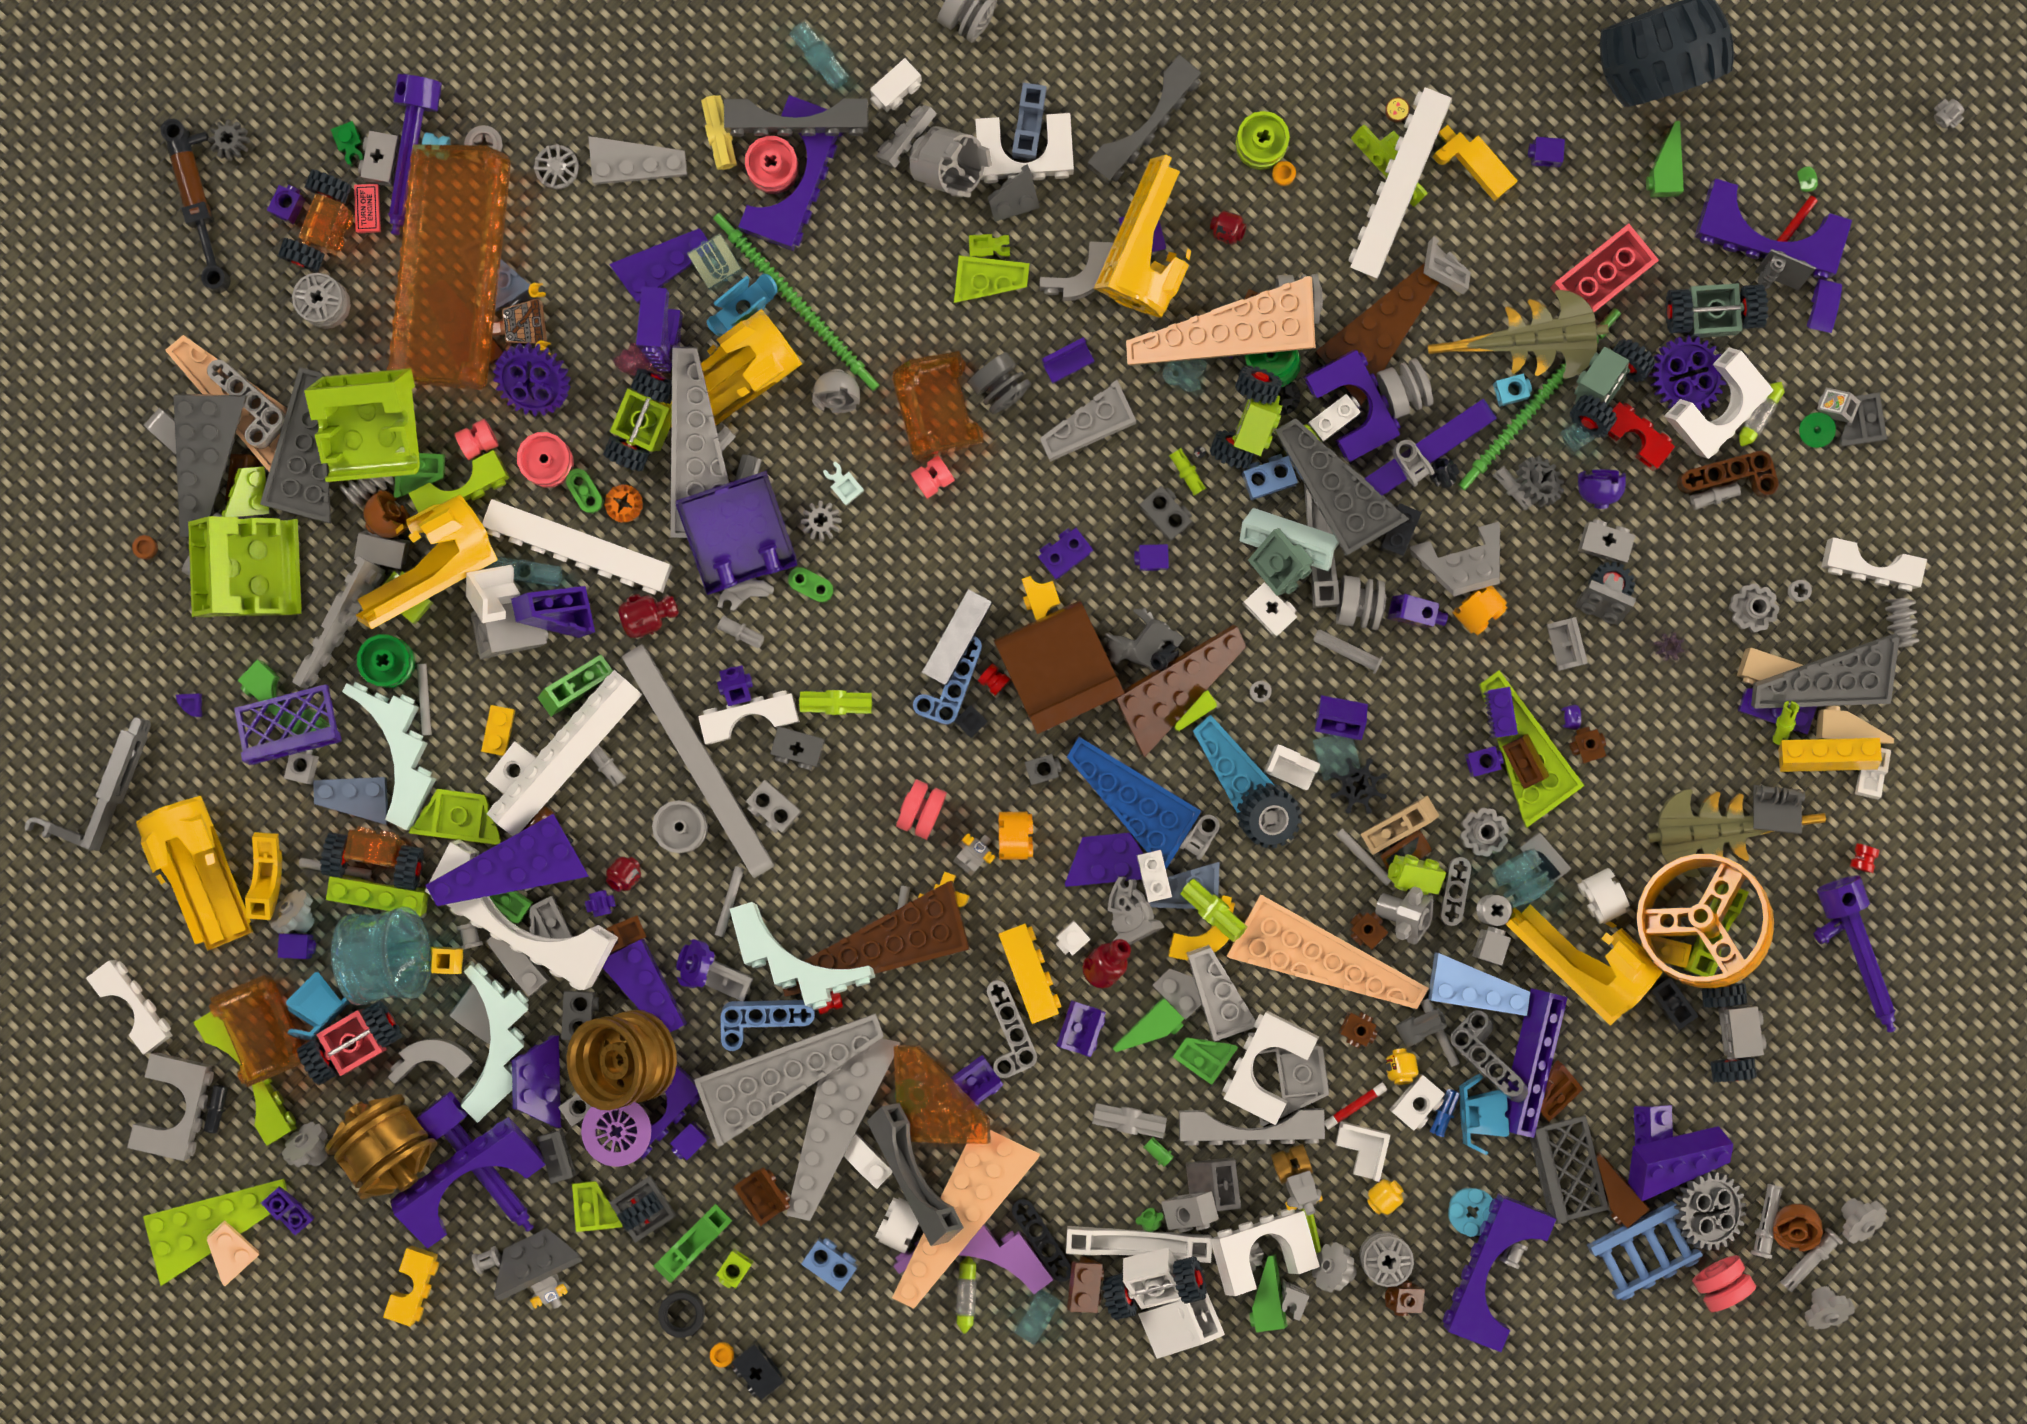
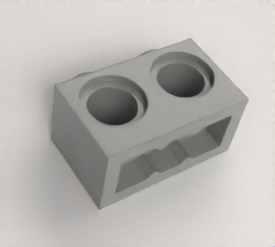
M764 780L746 800L750 805L747 809L757 818L762 815L767 820L765 825L774 833H777L778 830L784 833L802 812L767 780ZM761 794H767L770 798V802L766 807H760L757 803V798ZM780 809H784L788 814V818L784 823H779L775 819V814Z

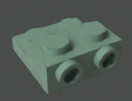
M1280 528L1274 529L1248 559L1276 596L1294 592L1299 587L1297 581L1304 579L1312 572L1310 566L1314 563L1300 544L1294 546Z

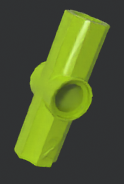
M843 690L800 692V712L825 713L826 715H846V713L872 714V693H847V691Z
M1192 879L1187 883L1180 893L1199 911L1198 914L1212 926H1216L1231 941L1235 942L1247 929L1248 926L1229 910L1230 907L1215 894L1212 895L1196 879Z

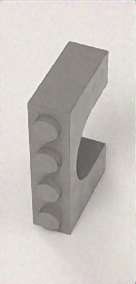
M158 1052L150 1054L145 1078L167 1082L179 1088L185 1097L186 1111L181 1122L173 1128H162L141 1122L133 1124L127 1148L181 1161L190 1159V1156L194 1155L197 1143L194 1142L195 1135L202 1126L201 1111L205 1109L208 1101V1095H205L207 1086L211 1085L214 1072H211L212 1065Z

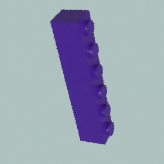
M1531 988L1527 1016H1524L1512 1066V1071L1528 1087V1096L1521 1102H1513L1507 1097L1508 1110L1505 1112V1117L1508 1118L1509 1132L1535 1137L1568 997ZM1511 1081L1508 1082V1085L1512 1090H1514L1515 1092L1519 1090V1088L1514 1086L1511 1083Z

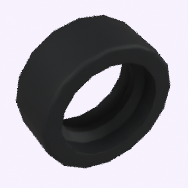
M678 1290L670 1293L662 1301L658 1310V1320L661 1328L675 1338H686L693 1335L701 1327L705 1318V1307L702 1300L695 1293L688 1290ZM677 1300L690 1302L696 1311L694 1322L686 1328L673 1326L668 1318V1309Z

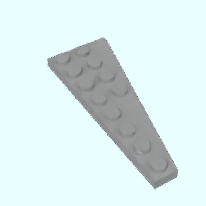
M673 346L670 537L687 538L675 504L676 500L727 484L729 479L697 347Z
M876 1013L694 1079L718 1147L724 1145V1143L884 1037Z
M881 1038L818 1080L789 1202L790 1208L786 1216L811 1221L899 1049L900 1042Z

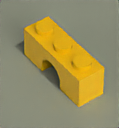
M412 1245L406 1248L399 1272L405 1273L412 1278L413 1290L409 1294L397 1291L392 1293L383 1318L410 1327L416 1321H420L424 1308L421 1307L423 1298H428L432 1287L429 1284L431 1275L435 1276L439 1267V1262L436 1261L438 1254Z

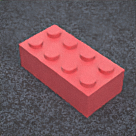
M1627 224L1558 279L1550 288L1554 293L1556 290H1567L1582 296L1595 313L1659 260L1632 226Z

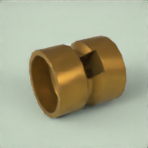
M1303 1144L1291 1147L1288 1153L1280 1151L1271 1154L1281 1184L1286 1183L1288 1177L1310 1171L1311 1174L1313 1173ZM1295 1158L1298 1166L1292 1168L1290 1160Z

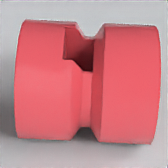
M485 418L474 423L472 429L464 428L455 433L456 440L468 461L480 456L482 450L488 452L499 446Z
M938 455L927 462L926 468L921 466L910 473L927 499L938 492V487L945 488L955 481Z

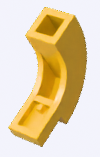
M254 832L252 836L254 867L251 886L245 897L246 918L271 920L277 905L281 885L282 850H279L278 834Z
M1221 895L1220 899L1230 907L1229 910L1233 913L1235 903L1231 902L1232 897ZM1212 926L1206 933L1199 936L1173 933L1168 956L1188 960L1187 952L1207 945L1215 953L1225 945L1229 938L1216 926Z
M405 946L404 970L431 971V973L441 974L462 973V948Z

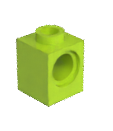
M734 1248L716 1274L719 1277L718 1281L727 1288L732 1286L736 1289L754 1261ZM731 1264L737 1265L740 1269V1274L731 1276L727 1271V1267Z

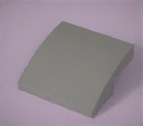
M472 983L449 1016L490 1045L491 1036L488 1014L476 986Z

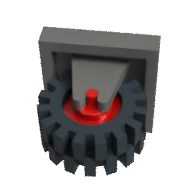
M1606 562L1603 566L1601 564L1592 574L1588 581V586L1578 597L1574 607L1581 609L1585 614L1602 618L1606 623L1619 625L1633 608L1636 601L1635 598L1631 597L1635 587V582H1632L1634 576H1628L1630 573L1628 568L1625 571L1623 570L1625 565L1620 564L1617 567V562H1612L1611 565L1609 562Z
M651 1175L609 1202L616 1212V1216L635 1243L676 1216Z

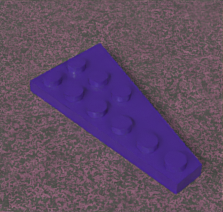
M552 814L425 886L436 905L441 906L589 877L555 815Z

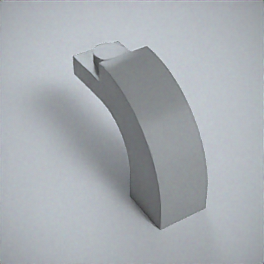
M1089 242L1088 262L1083 271L1071 278L1040 277V291H1044L1046 295H1058L1059 292H1063V301H1073L1088 296L1095 291L1093 288L1113 243Z
M439 1038L426 1039L411 1044L399 1052L405 1061L403 1062L400 1059L390 1068L392 1073L388 1078L394 1084L398 1083L416 1065L428 1060L442 1064L455 1078H458L477 1059L466 1048L456 1042Z

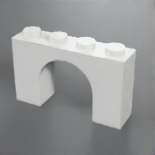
M1070 113L1046 114L1048 139L1046 150L1038 159L1028 163L1016 162L1010 159L1003 151L1000 140L999 117L975 119L977 139L981 146L989 148L992 166L984 167L981 177L984 183H996L998 179H1013L1022 171L1021 168L1027 164L1030 168L1032 180H1044L1045 176L1065 179L1069 178V175H1073Z
M1730 347L1713 364L1727 381L1731 391L1730 403L1724 414L1713 421H1707L1693 403L1680 399L1664 416L1695 454L1707 459L1719 451V447L1735 434V430L1751 417L1752 412L1759 405L1763 404L1767 400V396L1773 391L1744 353Z
M1267 1011L1264 1016L1259 1014L1254 1024L1257 1031L1254 1037L1249 1035L1243 1047L1247 1050L1244 1058L1239 1057L1233 1068L1236 1074L1233 1080H1227L1223 1092L1226 1093L1225 1100L1276 1125L1288 1101L1263 1089L1257 1083L1253 1074L1255 1057L1263 1049L1280 1047L1308 1060L1319 1036Z
M1284 1209L1280 1211L1281 1215L1274 1217L1273 1214L1259 1218L1260 1222L1242 1223L1238 1225V1230L1225 1229L1217 1232V1237L1210 1239L1225 1295L1237 1296L1257 1289L1249 1262V1254L1253 1243L1264 1234L1271 1235L1280 1244L1289 1274H1301L1320 1267L1304 1211Z

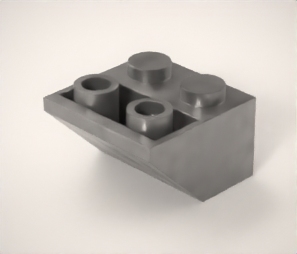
M1234 1157L1186 1163L1189 1194L1212 1191L1217 1211L1241 1208Z

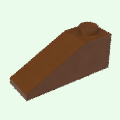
M1599 1151L1596 1154L1609 1205L1613 1212L1611 1217L1619 1226L1624 1224L1628 1228L1649 1210V1206L1645 1201L1640 1200L1628 1182Z

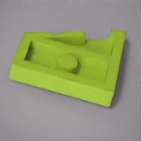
M265 466L238 468L235 484L230 490L228 496L230 499L226 510L222 512V517L269 514V507L260 504L266 485Z
M596 1181L572 1183L576 1232L622 1227V1223L616 1216L617 1214Z

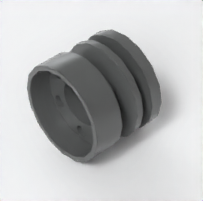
M1007 352L994 358L968 381V384L977 395L983 394L986 391L989 392V395L983 401L984 405L996 401L989 408L992 415L1015 404L1032 384L1028 379L1018 384L1024 377L1023 372L1016 373L1013 376L1010 374L1015 368L1016 363Z

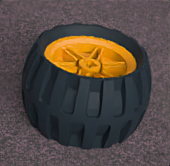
M1682 0L1602 29L1600 36V57L1604 76L1613 94L1624 107L1643 104L1715 80L1730 73L1733 69L1734 47L1731 29L1722 9L1715 0Z

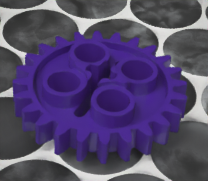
M1688 335L1683 340L1681 337L1675 338V343L1672 340L1666 342L1667 348L1664 346L1659 348L1662 355L1657 354L1653 356L1658 362L1653 367L1655 373L1649 374V377L1656 379L1655 382L1650 384L1651 387H1658L1654 395L1662 394L1663 397L1660 403L1669 401L1668 409H1671L1680 399L1693 403L1699 411L1702 410V407L1704 409L1709 408V401L1712 403L1717 401L1714 394L1720 395L1723 393L1719 386L1726 385V382L1721 380L1722 375L1713 365L1722 354L1714 355L1713 352L1716 346L1707 348L1708 340L1700 344V337H1695L1691 341V337ZM1694 354L1699 358L1698 366L1692 361ZM1671 361L1677 364L1678 369L1676 372L1670 368ZM1704 367L1707 368V372L1672 382L1669 381L1670 377ZM1700 377L1706 381L1705 388L1699 385ZM1678 383L1684 388L1683 395L1677 391Z
M530 342L525 347L518 343L516 348L510 346L507 352L504 351L497 360V366L493 373L497 374L493 381L499 383L496 390H503L501 399L508 397V406L513 403L516 404L515 411L524 408L525 415H527L529 410H532L534 416H537L539 411L545 416L548 410L553 413L566 400L567 393L571 388L568 385L571 378L565 376L568 369L561 368L564 361H556V353L551 356L548 354V347L541 351L540 344L532 348Z

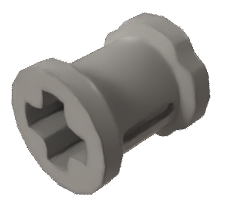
M471 923L457 926V930L461 934L463 942L461 948L463 950L483 945V942L479 940L476 926Z
M1516 1242L1507 1247L1503 1257H1500L1499 1260L1519 1269L1518 1263L1523 1252L1527 1251L1528 1247Z
M496 1246L491 1247V1250L482 1254H472V1262L479 1275L491 1267H500L502 1259Z

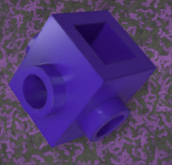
M743 665L719 671L721 681L717 682L720 695H725L728 706L751 701L749 688L753 687L750 673L745 674Z

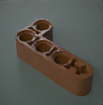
M1757 451L1690 469L1681 474L1677 479V486L1683 493H1693L1749 477L1752 491L1758 497H1767L1775 493L1779 483L1772 458L1765 451ZM1755 457H1759L1762 459V469L1757 468L1755 466ZM1732 463L1739 465L1741 469L1739 475L1731 471ZM1710 469L1717 472L1718 478L1716 481L1709 479L1708 471ZM1700 476V481L1692 485L1686 484V479H1694ZM1762 480L1769 482V491L1766 492L1761 488L1760 483Z

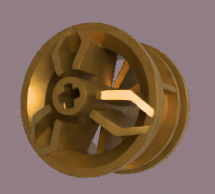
M402 1094L370 1100L369 1104H364L361 1101L349 1108L344 1114L345 1122H340L333 1138L325 1147L328 1155L335 1154L334 1159L342 1167L355 1188H360L357 1193L360 1199L392 1194L394 1189H399L400 1192H403L418 1181L417 1173L423 1171L430 1154L437 1146L434 1138L427 1139V1132L418 1123L408 1106L403 1105L405 1098Z

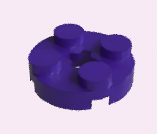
M692 939L690 940L692 943L690 945L685 944L679 954L676 970L680 971L681 978L677 977L682 986L702 988L706 983V975L714 961L715 955L713 951L709 950L706 942Z

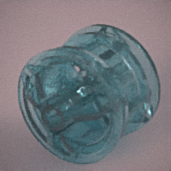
M399 907L383 914L361 915L354 913L341 918L336 925L331 943V963L336 983L343 996L354 1005H366L372 1001L392 997L414 999L423 994L431 975L432 956L429 936L419 915L411 908Z

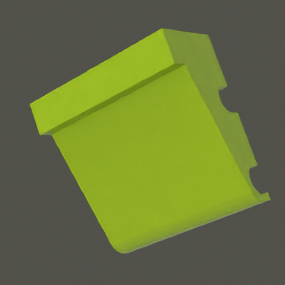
M411 368L323 376L304 390L311 420H317L319 425L315 439L321 464L327 463L329 467V473L325 477L326 482L413 475L418 472L420 460L412 395L415 383Z
M208 516L188 522L192 617L302 614L298 519H238V517Z

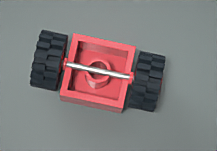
M379 1000L366 1009L357 1010L316 1034L319 1040L314 1038L297 1048L298 1057L301 1059V1064L304 1065L305 1071L308 1072L313 1082L321 1085L337 1075L336 1072L340 1076L345 1075L387 1051L386 1046L400 1039L402 1033L391 1011Z

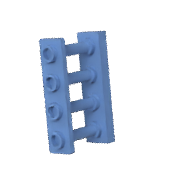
M1670 1201L1641 1216L1630 1227L1627 1228L1624 1225L1587 1244L1592 1255H1599L1605 1261L1618 1289L1611 1292L1617 1300L1620 1298L1621 1300L1631 1298L1635 1295L1634 1291L1654 1286L1656 1284L1655 1280L1663 1276L1664 1278H1669L1677 1273L1678 1268L1684 1265L1685 1267L1693 1266L1699 1262L1698 1258L1703 1256L1698 1249L1690 1250L1685 1238L1680 1235L1681 1231L1676 1227L1677 1223L1674 1218L1675 1215L1679 1214V1210L1674 1208L1677 1205L1676 1203ZM1661 1222L1667 1225L1682 1256L1670 1262L1654 1233V1226ZM1640 1233L1646 1236L1661 1265L1649 1273L1632 1242L1634 1240L1633 1237ZM1619 1244L1624 1246L1639 1275V1278L1628 1284L1611 1254V1248Z

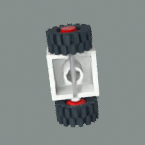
M1169 1248L1157 1249L1156 1251L1123 1258V1273L1105 1277V1280H1103V1291L1105 1292L1103 1296L1106 1298L1105 1304L1106 1307L1108 1306L1109 1314L1111 1313L1112 1319L1119 1320L1135 1316L1137 1310L1135 1303H1138L1141 1309L1179 1300L1184 1302V1304L1204 1300L1207 1294L1205 1288L1207 1285L1204 1281L1205 1275L1202 1273L1203 1268L1202 1266L1200 1267L1199 1260L1194 1256L1176 1260Z

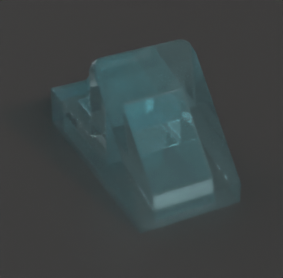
M1574 423L1558 434L1571 454L1597 438L1595 434L1591 436L1589 432H1583L1582 428L1576 426L1577 423Z

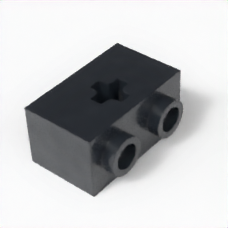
M1401 503L1397 505L1396 509L1409 518V520L1386 532L1378 550L1399 559L1404 556L1422 512Z
M1662 977L1649 989V995L1674 1029L1680 1030L1699 1017L1671 977Z
M757 1340L732 1360L734 1373L739 1378L743 1377L746 1380L748 1391L753 1397L758 1396L760 1400L783 1384L786 1379ZM753 1367L755 1369H762L760 1376L752 1374Z

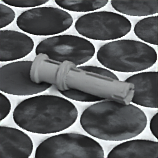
M1767 1184L1759 1228L1754 1233L1756 1240L1754 1250L1750 1252L1752 1255L1772 1259L1773 1255L1770 1253L1774 1239L1773 1223L1778 1213L1783 1189L1781 1186Z
M1826 1228L1825 1233L1821 1237L1820 1244L1811 1249L1780 1283L1792 1293L1822 1259L1824 1261L1827 1260L1830 1252L1838 1244L1841 1245L1843 1241L1829 1228Z

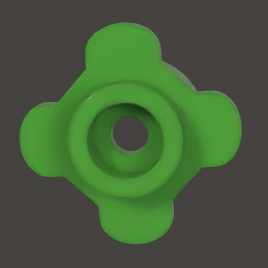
M1148 1208L1140 1217L1136 1218V1224L1142 1225L1145 1231L1152 1232L1161 1226L1164 1215L1163 1213L1155 1212L1154 1208Z

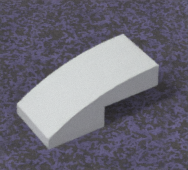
M1881 748L1882 762L1878 770H1859L1855 790L1856 795L1877 800L1881 798L1884 776L1888 773L1891 750Z

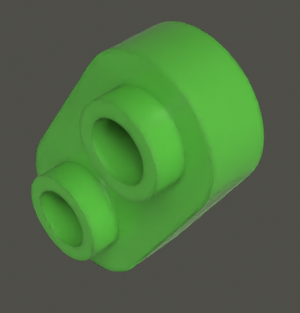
M582 469L571 470L566 476V485L578 505L587 513L598 512L603 505V498L589 474ZM578 477H581L583 479V483L577 486L575 484V480ZM591 497L595 498V504L589 506L587 500Z
M795 568L788 576V582L792 589L817 602H827L833 595V586L827 579L805 568ZM798 575L804 576V581L802 583L796 582V577ZM819 586L825 587V592L823 594L817 593V588Z

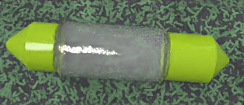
M1782 382L1770 384L1773 391L1743 424V428L1739 433L1740 446L1743 447L1753 443L1764 429L1777 408L1778 402L1785 393Z
M970 1256L965 1257L960 1262L957 1282V1325L963 1334H966L973 1326L976 1306V1263Z

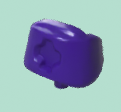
M1569 705L1562 708L1565 724L1562 726L1570 730L1579 729L1581 726L1580 708L1577 705Z

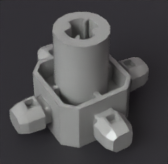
M1412 887L1404 899L1383 893L1377 902L1375 913L1379 917L1396 922V937L1401 940L1407 939L1408 943L1414 945L1418 943L1431 924L1433 895L1431 893L1423 895L1422 890L1417 887Z

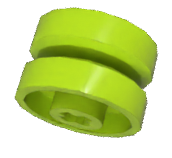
M1267 111L1254 112L1246 117L1239 126L1235 142L1236 152L1241 161L1250 168L1258 170L1270 169L1284 157L1288 147L1290 136L1287 125L1278 115ZM1259 139H1264L1265 141L1261 143Z

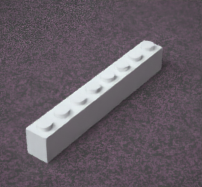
M1426 87L1423 92H1418L1413 104L1417 108L1414 115H1408L1404 125L1407 128V132L1404 138L1399 137L1395 150L1398 151L1395 160L1390 159L1385 172L1389 173L1386 182L1381 181L1376 193V195L1380 196L1376 205H1371L1367 217L1370 218L1368 226H1363L1359 233L1358 240H1361L1358 250L1353 248L1348 262L1352 263L1350 268L1378 279L1452 102L1451 97Z
M492 499L482 522L489 535L500 538L501 534L510 537L508 541L519 546H522L523 542L532 545L531 550L544 554L545 550L554 553L553 558L563 562L571 559L576 561L575 566L585 570H589L590 567L598 569L597 574L611 579L612 575L620 577L621 583L633 587L634 583L642 585V591L653 595L657 591L663 593L672 566L665 562Z
M614 670L604 679L599 688L588 697L583 706L572 715L567 724L556 733L551 742L540 751L535 760L524 769L519 778L508 787L503 796L492 805L487 815L511 836L521 832L642 694Z

